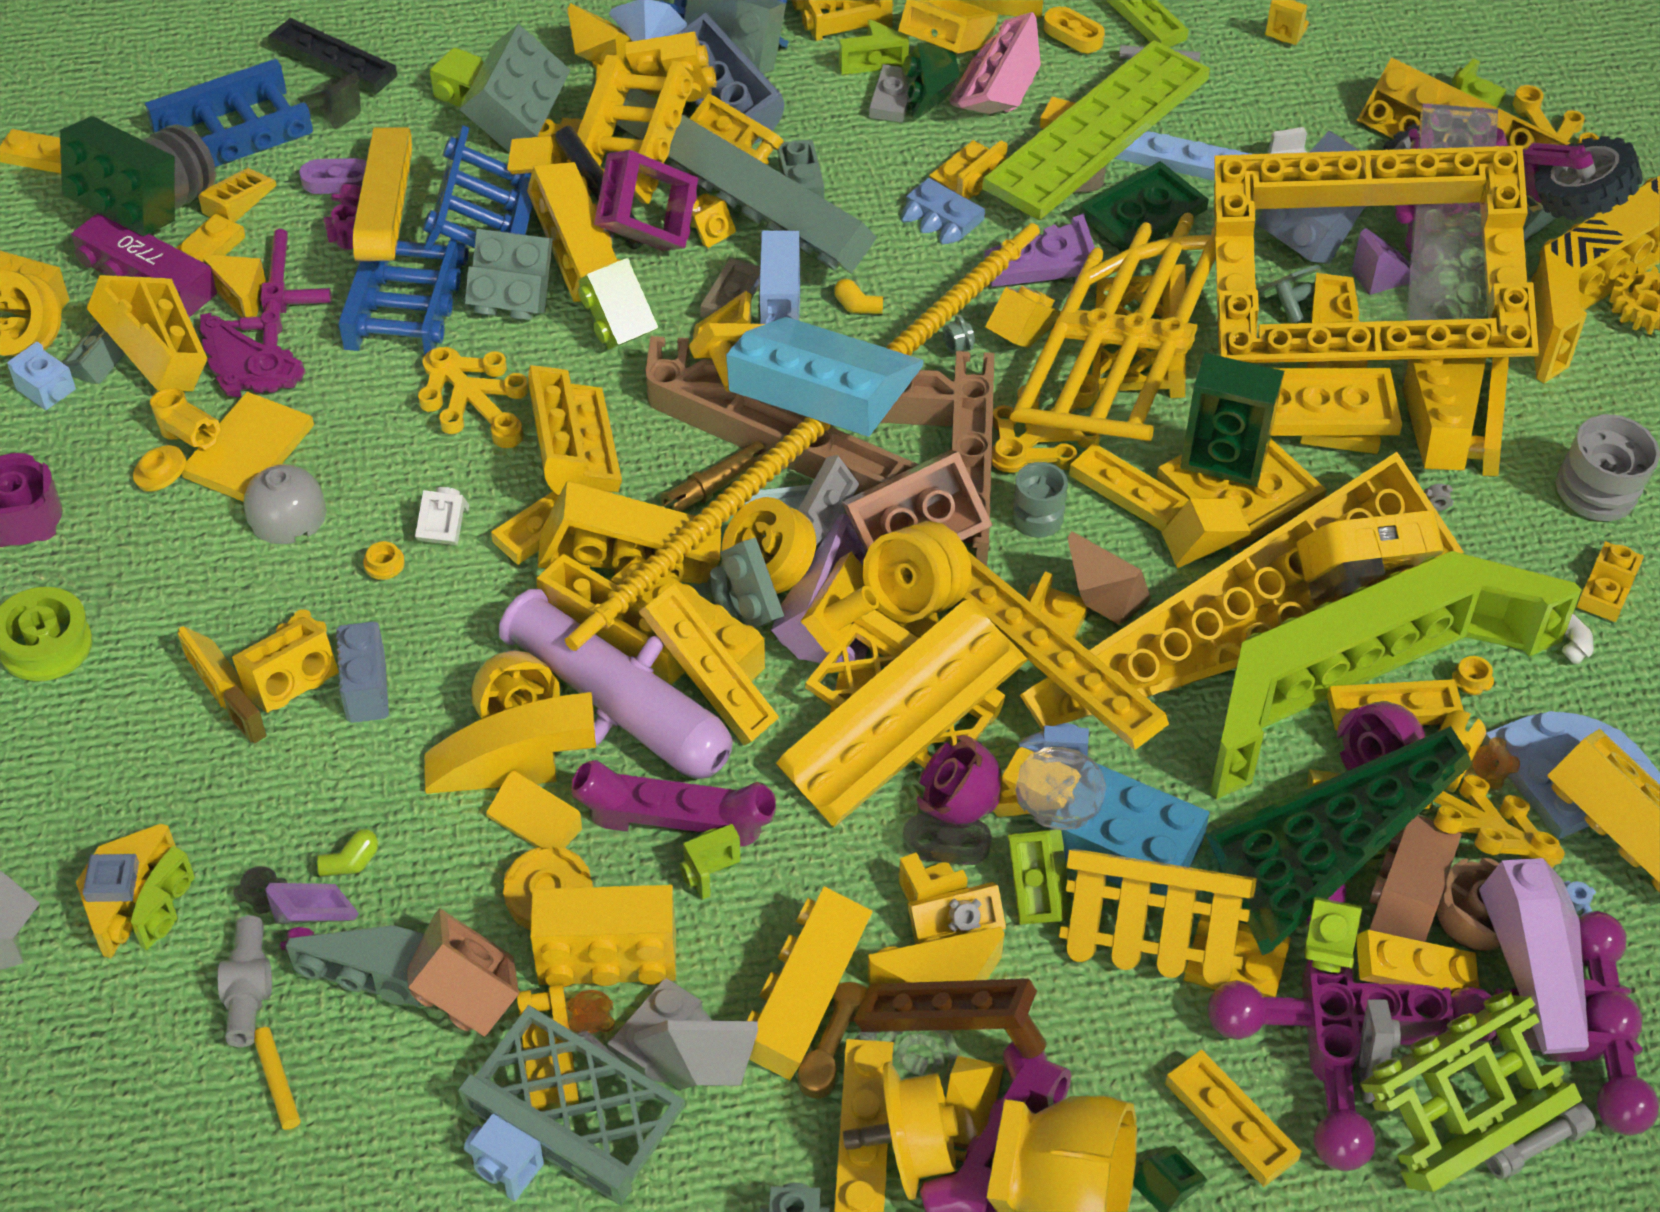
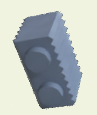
M373 621L340 625L336 629L339 690L346 719L350 723L385 719L389 716L385 650L381 639L379 623Z

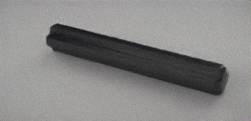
M565 126L556 133V141L569 160L575 162L580 175L586 179L587 186L599 201L604 172L573 127ZM630 212V217L636 219L632 212ZM623 236L627 244L633 250L638 249L644 245L643 243Z

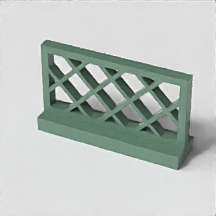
M529 1005L474 1077L469 1074L458 1089L466 1109L485 1121L492 1114H495L538 1140L544 1158L619 1205H622L632 1191L631 1183L686 1106L685 1100ZM531 1023L548 1032L549 1046L522 1051L520 1038ZM554 1036L564 1043L555 1044ZM516 1045L517 1052L509 1054ZM578 1050L587 1056L588 1070L561 1075L557 1054ZM552 1056L556 1076L528 1082L524 1061ZM593 1060L601 1064L602 1067L594 1068ZM519 1063L522 1084L502 1088L490 1081V1078L500 1066ZM617 1074L626 1080L628 1094L600 1099L596 1078ZM591 1079L595 1101L567 1106L563 1085ZM632 1084L642 1091L633 1092ZM558 1087L561 1108L540 1112L532 1107L530 1092ZM524 1094L525 1102L515 1095ZM656 1098L669 1106L660 1120L639 1123L636 1102ZM631 1104L635 1125L606 1131L602 1109ZM597 1111L601 1132L580 1137L571 1131L569 1116ZM563 1118L564 1126L556 1122L555 1119ZM651 1132L643 1143L642 1134ZM637 1135L639 1150L628 1166L610 1155L608 1141ZM603 1142L604 1151L593 1144Z

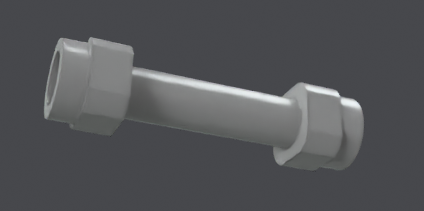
M1577 1103L1559 1114L1555 1122L1486 1159L1487 1167L1499 1180L1511 1177L1522 1170L1525 1164L1524 1161L1566 1138L1574 1142L1585 1136L1587 1132L1595 1128V1119L1591 1111L1584 1104Z

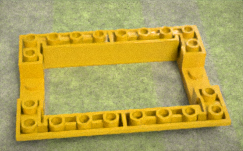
M1522 145L1215 155L1214 229L1218 347L1220 356L1249 363L1538 356L1533 282H1527L1523 226L1528 210ZM1480 203L1488 319L1259 324L1257 338L1259 306L1258 290H1256L1255 209Z

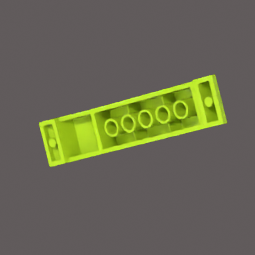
M1450 551L1436 558L1429 557L1418 566L1407 571L1395 572L1384 581L1368 588L1360 587L1352 592L1351 595L1338 601L1326 602L1315 611L1299 618H1289L1280 626L1267 632L1252 634L1241 645L1210 793L1217 800L1252 784L1264 736L1262 728L1327 700L1329 686L1363 684L1465 637L1522 649L1529 657L1561 643L1582 589L1575 582Z

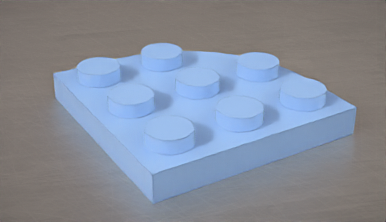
M1549 711L1521 718L1487 732L1483 744L1558 840L1587 828L1589 825L1584 819V816L1587 814L1575 802L1572 804L1566 803L1552 790L1551 785L1554 782L1547 775L1585 737L1599 728L1660 784V772L1643 751L1621 730L1587 716Z

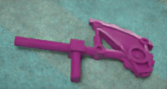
M276 229L273 234L269 282L262 283L261 301L264 312L261 317H241L240 320L224 321L218 316H212V313L201 314L200 330L205 338L202 339L204 352L209 357L207 360L212 373L217 376L216 380L227 396L241 397L240 391L244 389H253V392L262 393L263 391L271 393L278 391L279 388H295L297 382L302 381L306 371L303 362L293 357V353L290 350H282L281 346H277L278 334L283 330L280 313H287V305L331 303L330 288L286 290L284 273L288 232L284 229ZM235 328H241L242 331L263 330L262 344L242 334Z

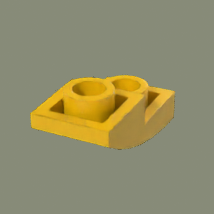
M1605 541L1580 596L1577 608L1616 622L1644 555L1634 552L1627 546L1615 545Z

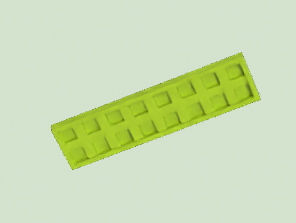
M1153 40L983 178L982 189L1040 221L1209 79L1210 68Z

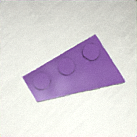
M1081 214L1073 217L1071 224L1060 228L1056 225L1044 228L1043 234L1037 236L1022 249L1021 256L1016 261L1012 260L1009 262V267L1002 271L1001 275L997 276L994 281L990 282L991 287L1078 277L1090 251L1095 248L1084 215ZM1001 245L986 250L984 258L989 256L992 251H998Z

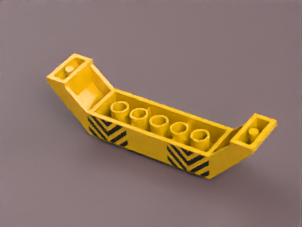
M1660 175L1656 178L1648 179L1635 195L1628 196V201L1623 205L1619 206L1617 204L1612 207L1613 210L1604 214L1599 212L1581 224L1576 223L1567 233L1557 239H1550L1541 248L1539 265L1531 282H1533L1539 348V354L1534 356L1536 378L1543 384L1570 367L1587 316L1584 310L1610 295L1616 278L1623 277L1625 270L1632 271L1635 274L1637 266H1642L1647 271L1660 263Z

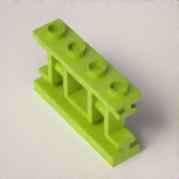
M1503 992L1487 999L1484 1002V1010L1475 1015L1470 1013L1453 1019L1447 1024L1449 1029L1447 1032L1438 1037L1432 1035L1414 1042L1409 1047L1411 1053L1401 1059L1391 1058L1377 1064L1372 1068L1374 1075L1360 1083L1364 1093L1373 1094L1375 1100L1372 1101L1375 1110L1392 1111L1399 1107L1415 1143L1397 1154L1400 1163L1407 1165L1400 1172L1408 1189L1435 1192L1582 1101L1575 1083L1562 1081L1561 1076L1564 1075L1561 1065H1543L1538 1068L1522 1032L1540 1022L1536 1013H1530L1529 1011L1530 1008L1535 1006L1531 996H1512L1511 992ZM1493 1030L1496 1031L1506 1054L1498 1059L1495 1058L1488 1042H1476ZM1473 1062L1490 1098L1464 1113L1447 1077ZM1513 1072L1516 1073L1523 1089H1534L1518 1100H1515L1505 1079L1506 1076ZM1422 1074L1432 1095V1098L1423 1104L1420 1103L1413 1087L1401 1086ZM1440 1116H1442L1449 1133L1460 1134L1442 1146L1430 1124Z

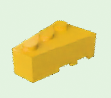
M99 275L86 308L157 391L167 388L194 391L208 358L172 279Z

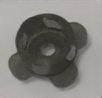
M253 867L242 876L240 885H237L234 889V896L237 901H245L252 905L256 913L264 914L269 912L271 907L266 891L258 892V890L266 889L269 883L288 882L285 878H277L275 872L269 867Z

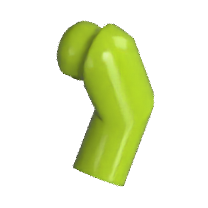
M369 829L358 830L340 853L318 855L319 876L325 877L361 872L378 849V840L374 832Z

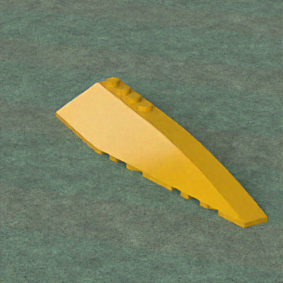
M1395 452L1100 642L1089 651L1146 698L1236 669L1242 642L1252 634L1267 632L1280 626L1289 618H1299L1315 611L1326 602L1338 601L1351 595L1352 592L1360 587L1368 588L1384 581L1389 575L1393 574L1386 573L1316 583L1305 582L1297 541L1328 523L1433 510L1436 514L1444 552L1436 557L1450 551L1464 552L1398 452ZM1046 677L1020 694V697L1042 731H1044L1045 726H1056L1093 715L1049 677Z

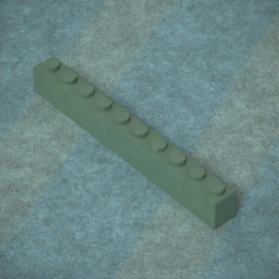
M630 89L623 106L655 108L658 100L640 89ZM681 114V122L676 128L670 145V152L666 161L670 162L669 166L697 177V186L708 194L713 189L719 192L717 197L724 200L729 207L734 209L737 204L743 207L741 212L755 223L759 224L763 219L768 223L766 227L770 231H799L801 251L807 255H810L812 251L820 254L817 259L833 271L841 267L847 272L853 273L877 239L862 221ZM619 120L612 135L616 136L618 132H621L623 134L621 138L644 140L649 122Z

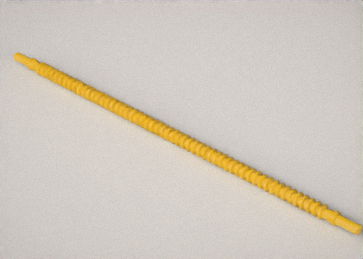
M1029 223L1013 239H1006L1002 242L1001 248L998 251L994 250L989 256L985 257L977 267L971 270V273L966 274L958 284L952 287V290L947 291L944 296L940 297L939 301L928 308L926 313L921 314L919 319H916L905 331H902L900 336L895 337L893 342L889 343L886 348L911 356L913 351L918 350L919 345H923L927 339L932 337V334L937 333L939 328L945 325V322L950 321L952 316H955L959 310H962L966 304H969L971 299L977 296V293H981L985 287H988L990 282L994 281L997 276H1000L1002 271L1009 267V262L1012 260L1016 261L1021 256V250L1040 234L1039 227L1034 223ZM806 417L804 422L797 425V429H792L790 435L784 436L782 441L777 442L775 448H771L768 454L763 455L761 461L755 462L753 467L747 469L746 474L740 475L739 481H734L731 487L725 489L724 494L717 496L716 501H711L709 507L703 508L701 514L694 517V521H689L686 528H681L678 535H673L671 542H665L663 549H657L655 556H650L647 563L645 562L640 565V570H634L631 574L632 577H626L624 584L617 585L616 591L609 592L607 601L602 604H596L591 609V615L565 638L566 645L571 650L577 651L600 629H608L613 625L614 618L617 617L618 613H626L629 606H634L637 599L643 598L645 592L651 591L653 585L659 584L660 577H666L668 570H674L676 563H682L684 556H690L692 550L699 547V543L705 542L707 536L713 535L715 529H719L722 526V522H727L730 516L736 514L737 509H741L745 502H749L752 496L759 493V489L765 488L767 482H771L774 476L779 475L781 469H786L789 463L794 462L796 456H800L803 450L808 449L810 444L816 442L817 437H821L824 431L830 429L831 424Z

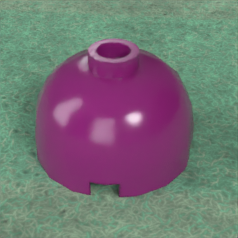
M1388 701L1363 704L1352 709L1341 720L1337 730V739L1343 737L1344 750L1339 752L1343 764L1349 771L1425 738V734L1416 716L1404 706Z
M960 735L957 738L962 742L954 746L946 742L929 760L919 781V784L925 787L923 798L917 795V803L922 811L937 820L950 825L964 826L981 819L996 808L1000 800L1002 774L994 755L984 745L972 737Z

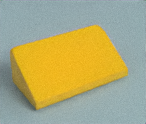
M185 626L178 628L179 632L177 633L184 656L218 704L226 709L223 692L237 685L245 694L239 675L213 640Z
M512 771L507 776L486 812L488 818L534 847H541L542 850L547 848L553 849V846L566 848L582 830L581 814L576 808L516 771Z

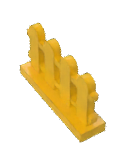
M1081 849L1069 850L1066 868L1078 870L1076 881L1067 880L1066 891L1074 893L1070 927L1061 926L1059 938L1068 939L1067 953L1072 960L1085 962L1091 959L1095 954L1096 945L1099 944L1113 947L1112 961L1114 965L1119 969L1129 970L1138 965L1141 959V952L1158 955L1157 968L1167 978H1175L1181 975L1186 968L1187 960L1204 963V979L1213 986H1220L1224 982H1228L1233 968L1242 969L1244 957L1235 955L1239 921L1248 922L1250 916L1249 909L1241 908L1243 898L1250 899L1254 897L1257 878ZM1106 876L1123 877L1121 888L1105 886ZM1151 883L1168 885L1167 896L1150 893ZM1197 890L1213 892V903L1196 901ZM1103 898L1119 900L1115 934L1098 932ZM1148 905L1165 908L1160 942L1143 940ZM1194 913L1211 916L1206 950L1189 948Z

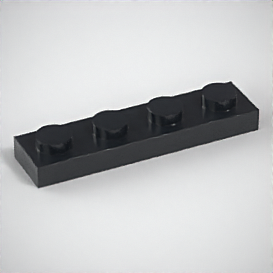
M291 17L268 35L271 47L373 94L380 92L398 76L395 64Z

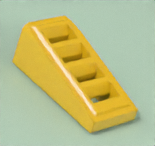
M246 168L205 189L198 195L202 214L212 217L216 213L236 222L277 186L276 180Z

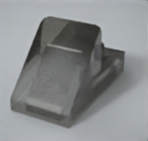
M354 72L323 81L298 97L300 103H306L309 109L318 107L320 111H324L332 127L338 129L361 112L359 78Z

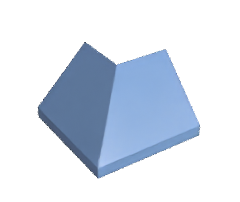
M635 0L614 7L609 13L632 41L675 35L687 27V23L670 4L655 0Z

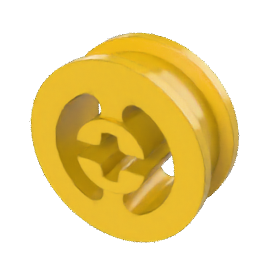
M0 271V310L31 312V318L0 317V355L17 356L35 342L42 344L45 351L54 342L61 326V305L56 292L45 280L38 276L13 271Z
M762 497L744 505L733 516L726 528L722 541V551L742 541L756 537L776 594L787 591L804 577L813 561L816 550V533L813 524L806 515L790 508L786 503L776 498Z

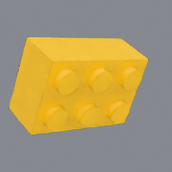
M644 885L533 889L531 942L538 985H563V987H567L571 984L595 983L600 986H612L620 982H642L648 985H656L666 980V978L670 981H676V925L673 886Z

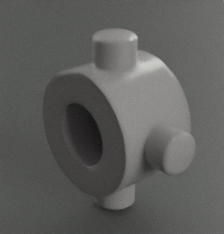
M1434 484L1424 490L1436 511H1443L1454 503L1450 495L1453 488L1450 485Z
M976 898L972 902L952 899L949 902L951 907L949 916L952 922L948 927L953 932L958 928L967 931L981 927L979 924L980 911L978 909L982 905L980 901Z

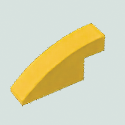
M592 692L530 702L476 721L453 733L424 754L426 794L498 788L502 786L512 771L518 772L535 784L557 782L555 752L596 748Z

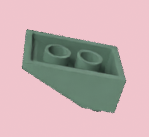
M687 0L684 21L688 26L706 12L759 71L765 74L773 70L775 66L786 3L779 0Z

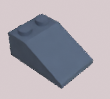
M1328 131L1310 152L1361 150L1332 131ZM1365 206L1263 209L1256 224L1309 261L1330 264Z

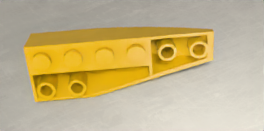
M1392 57L1357 119L1358 122L1391 138L1400 131L1405 132L1408 130L1407 127L1413 124L1418 126L1424 124L1425 120L1434 119V121H1439L1440 118L1447 117L1451 121L1456 118L1462 120L1463 124L1467 123L1473 136L1488 128H1500L1504 131L1508 146L1522 145L1523 149H1528L1531 143L1571 144Z

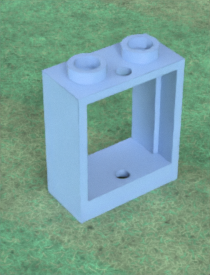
M762 231L760 270L761 324H767L783 317L800 321L799 231Z

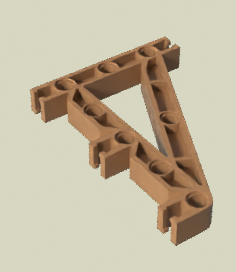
M651 336L646 364L648 403L655 410L741 448H746L753 442L759 441L765 448L758 451L757 455L775 448L777 442L782 441L784 436L790 435L791 430L797 429V425L804 422V419L807 417L734 392H727L712 360L702 359L690 367L689 338L678 337V357L675 360L663 359L662 347H665V338ZM956 351L954 381L948 379L940 371L920 370L880 423L952 426L951 450L959 452L990 519L995 353L984 352L982 374L967 375L966 362H970L971 354L970 352ZM830 427L829 430L824 431L821 437H817L816 442L810 444L808 449L803 450L800 456H796L794 462L789 463L787 468L815 479L826 458L838 455L859 483L853 495L855 496L919 464ZM989 528L962 540L963 543H973V547L977 548L976 558L985 566H987Z

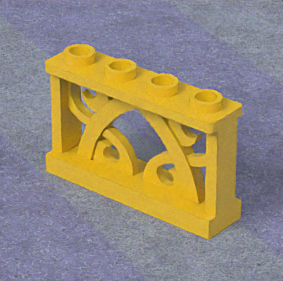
M792 0L794 9L800 10L805 30L811 31L815 41L823 40L825 35L868 27V20L892 27L893 0ZM836 7L843 8V10L836 11ZM820 9H829V13L822 14Z

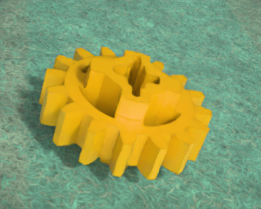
M1637 266L1635 274L1632 271L1625 270L1623 277L1616 278L1609 302L1614 303L1611 310L1613 313H1622L1619 320L1621 323L1631 321L1633 322V330L1636 331L1640 327H1645L1647 334L1652 335L1654 329L1660 330V273L1655 266L1648 272L1642 266Z

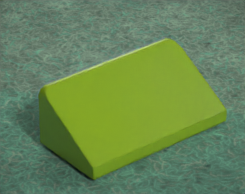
M1061 829L1008 835L1019 924L1058 922L1071 918L1072 905L1070 892L1066 891L1068 875Z

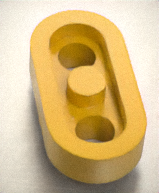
M1058 6L1046 11L1043 28L1049 36L1084 54L1096 52L1103 47L1105 29L1101 24L1068 7Z

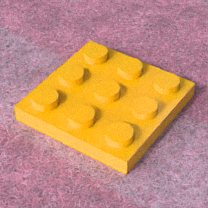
M1271 438L1258 487L1180 469L1182 454L1159 466L1157 472L1158 480L1188 499H1236L1252 535L1228 545L1234 552L1325 498L1327 491L1322 484Z

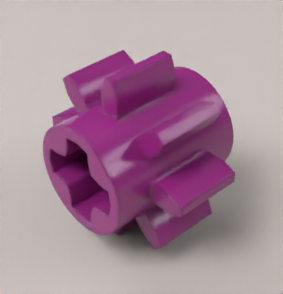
M352 204L338 205L331 211V217H324L329 243L336 241L337 245L342 249H353V229L357 214L356 206Z

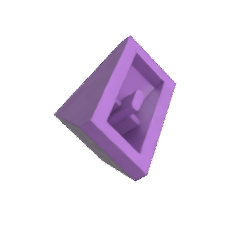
M1367 228L1360 233L1352 273L1369 295L1413 283L1420 278L1419 274L1400 251Z

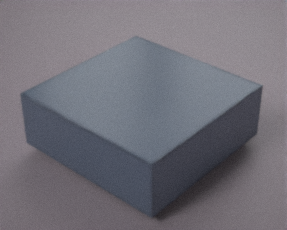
M136 854L90 855L83 890L86 902L133 901L139 866Z

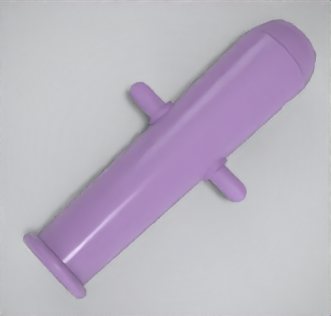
M528 589L515 597L509 604L499 623V637L506 645L517 644L524 651L529 652L544 662L552 673L579 694L592 692L593 705L598 708L596 713L599 715L595 720L596 746L603 741L614 724L621 726L657 756L665 760L676 771L694 779L710 778L725 765L732 752L733 740L723 722L710 711L703 709L698 703L652 673L654 670L651 666L664 646L658 636L650 637L636 658L633 656L631 658L596 634L577 651H573L566 645L565 638L580 624L548 603V598L541 589Z

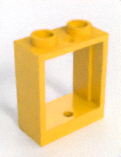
M906 0L898 31L953 52L962 53L981 49L993 36L999 14L961 0ZM933 29H936L938 32L935 37L932 35Z

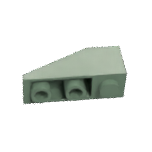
M392 925L290 938L286 945L293 970L305 978L316 980L320 977L337 982L346 990L352 992L363 990L374 993L396 1005L404 1003L417 1007L421 1005L411 995L408 988L407 968L424 936L422 933Z

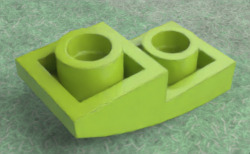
M174 845L152 870L133 910L131 924L140 946L145 950H148L158 939L165 937L170 932L174 922L178 919L172 902L175 898L184 895L189 889L191 882L195 879L187 853Z

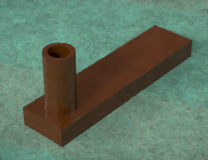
M1029 978L870 984L854 1018L855 1023L862 1032L1004 1029L1021 1056L1026 1059L1039 1056L1046 1048L1045 1038L1029 1015V1010L1037 993L1035 986Z

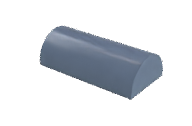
M705 12L677 33L695 31L699 44L706 45L709 66L714 67L717 87L711 88L712 95L773 131L784 111L782 94ZM704 98L692 102L699 107ZM757 138L754 144L758 143L761 140Z

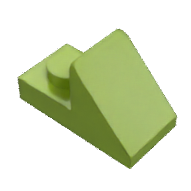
M868 20L867 36L839 39V68L841 75L881 71L883 65L903 67L904 60L909 55V38L907 35L873 20Z

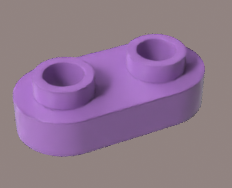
M358 158L314 159L302 165L299 171L302 187L307 192L314 194L339 193L340 186L343 184L362 187L367 161Z

